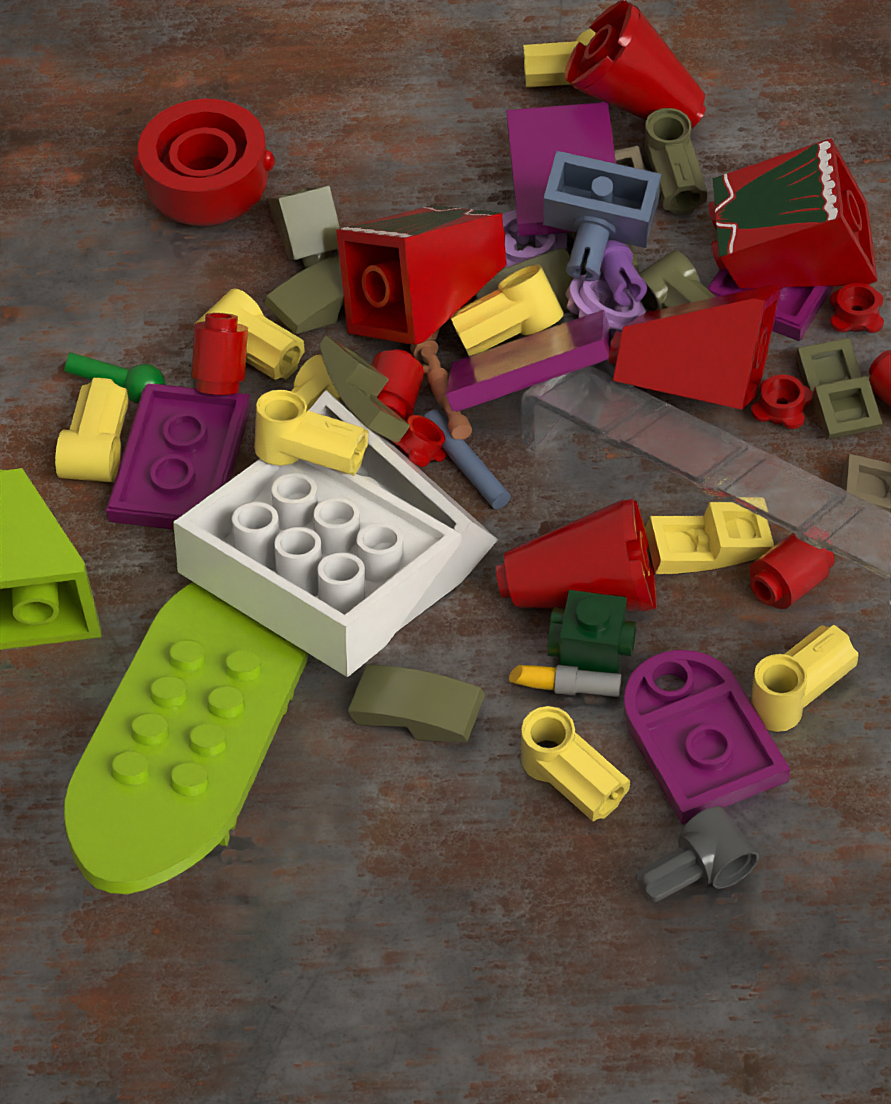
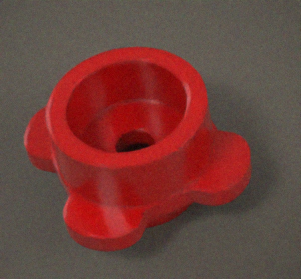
M850 283L831 294L830 303L835 307V314L831 317L830 324L834 330L838 332H847L848 330L860 332L865 330L868 333H876L883 328L884 319L879 315V307L883 304V296L872 286L865 283Z
M775 375L764 380L760 384V400L752 405V416L757 421L766 422L770 420L775 424L784 425L788 429L801 427L805 420L803 414L805 405L812 402V391L797 378L790 375Z
M420 415L409 416L406 422L410 427L398 443L390 441L397 444L396 448L415 465L426 467L432 460L442 462L447 456L446 452L441 448L446 440L443 431L437 424Z

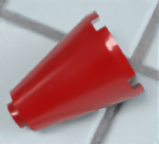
M620 0L608 7L590 25L589 28L596 34L588 45L585 46L579 41L573 49L566 65L565 80L574 89L603 102H608V104L644 120H647L648 116L654 111L662 108L680 110L690 119L691 129L700 122L706 110L705 105H703L705 101L704 91L637 6L628 3L626 0Z
M634 498L622 499L504 553V564L496 565V577L501 597H511L516 608H566L569 590L627 597V611L645 612L646 610L656 609L657 590L654 568L649 566L647 549L650 547L638 502Z

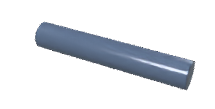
M431 410L426 413L424 417L437 424L445 435L446 440L441 448L493 509L504 507L510 500V493L464 440L453 439L448 429V421L438 410Z

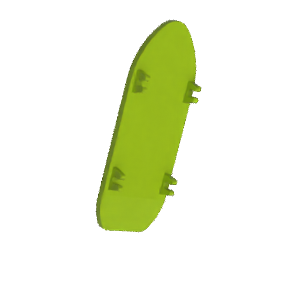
M194 582L176 593L158 612L74 770L67 788L64 802V821L69 850L84 878L95 888L108 893L131 894L147 890L186 871L203 859L217 845H228L229 830H234L236 827L237 817L281 719L287 712L289 701L293 699L294 690L308 660L309 653Z

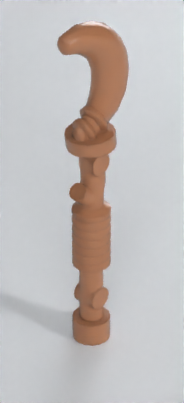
M439 328L424 343L412 344L410 351L417 360L424 361L426 364L422 365L424 375L427 376V381L438 405L444 407L449 420L448 429L453 439L464 440L471 435L472 427L468 418L461 415L460 411H452L446 397L449 375L444 368H441L440 361L436 356L438 344L435 339L439 333Z

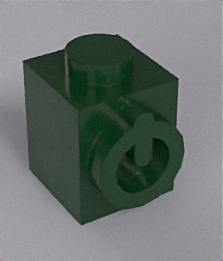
M569 590L566 608L554 607L551 614L548 656L560 658V665L576 666L578 670L619 674L623 655L632 657L636 636V622L627 621V597Z

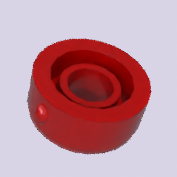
M206 98L188 100L158 113L141 133L137 146L138 155L133 159L134 170L139 176H142L144 188L152 204L163 215L172 220L192 226L221 225L248 212L265 192L269 171L275 165L274 155L266 149L264 129L259 120L249 110L229 101Z

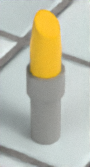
M518 665L511 671L509 682L535 689L554 690L555 694L576 695V693L619 697L622 675L578 670L576 666L557 665V667Z

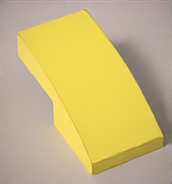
M709 502L704 516H650L645 527L655 574L690 573L737 565L758 559L774 547L763 502Z

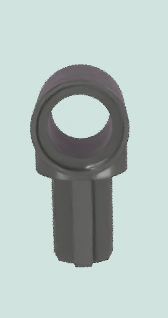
M715 806L694 816L684 826L679 835V849L639 870L636 874V880L644 897L652 902H659L695 881H698L703 886H708L712 883L715 888L723 889L734 885L746 877L758 863L759 854L726 810L721 806Z

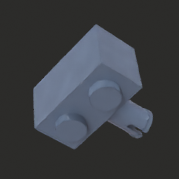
M556 151L543 198V225L577 232L570 260L565 269L570 276L580 280L583 264L587 259L585 281L598 280L608 240H616L643 248L647 247L659 201L661 174Z

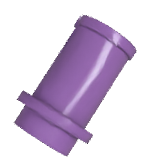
M609 240L602 260L600 276L605 278L616 302L623 306H629L631 301L625 289L630 290L637 303L645 296L647 285L632 264L633 253L630 248L624 243Z

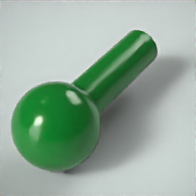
M70 352L64 368V373L88 380L93 378L112 379L116 385L127 389L128 399L139 404L142 391L147 383L166 385L162 372L150 364H138L131 369H126Z

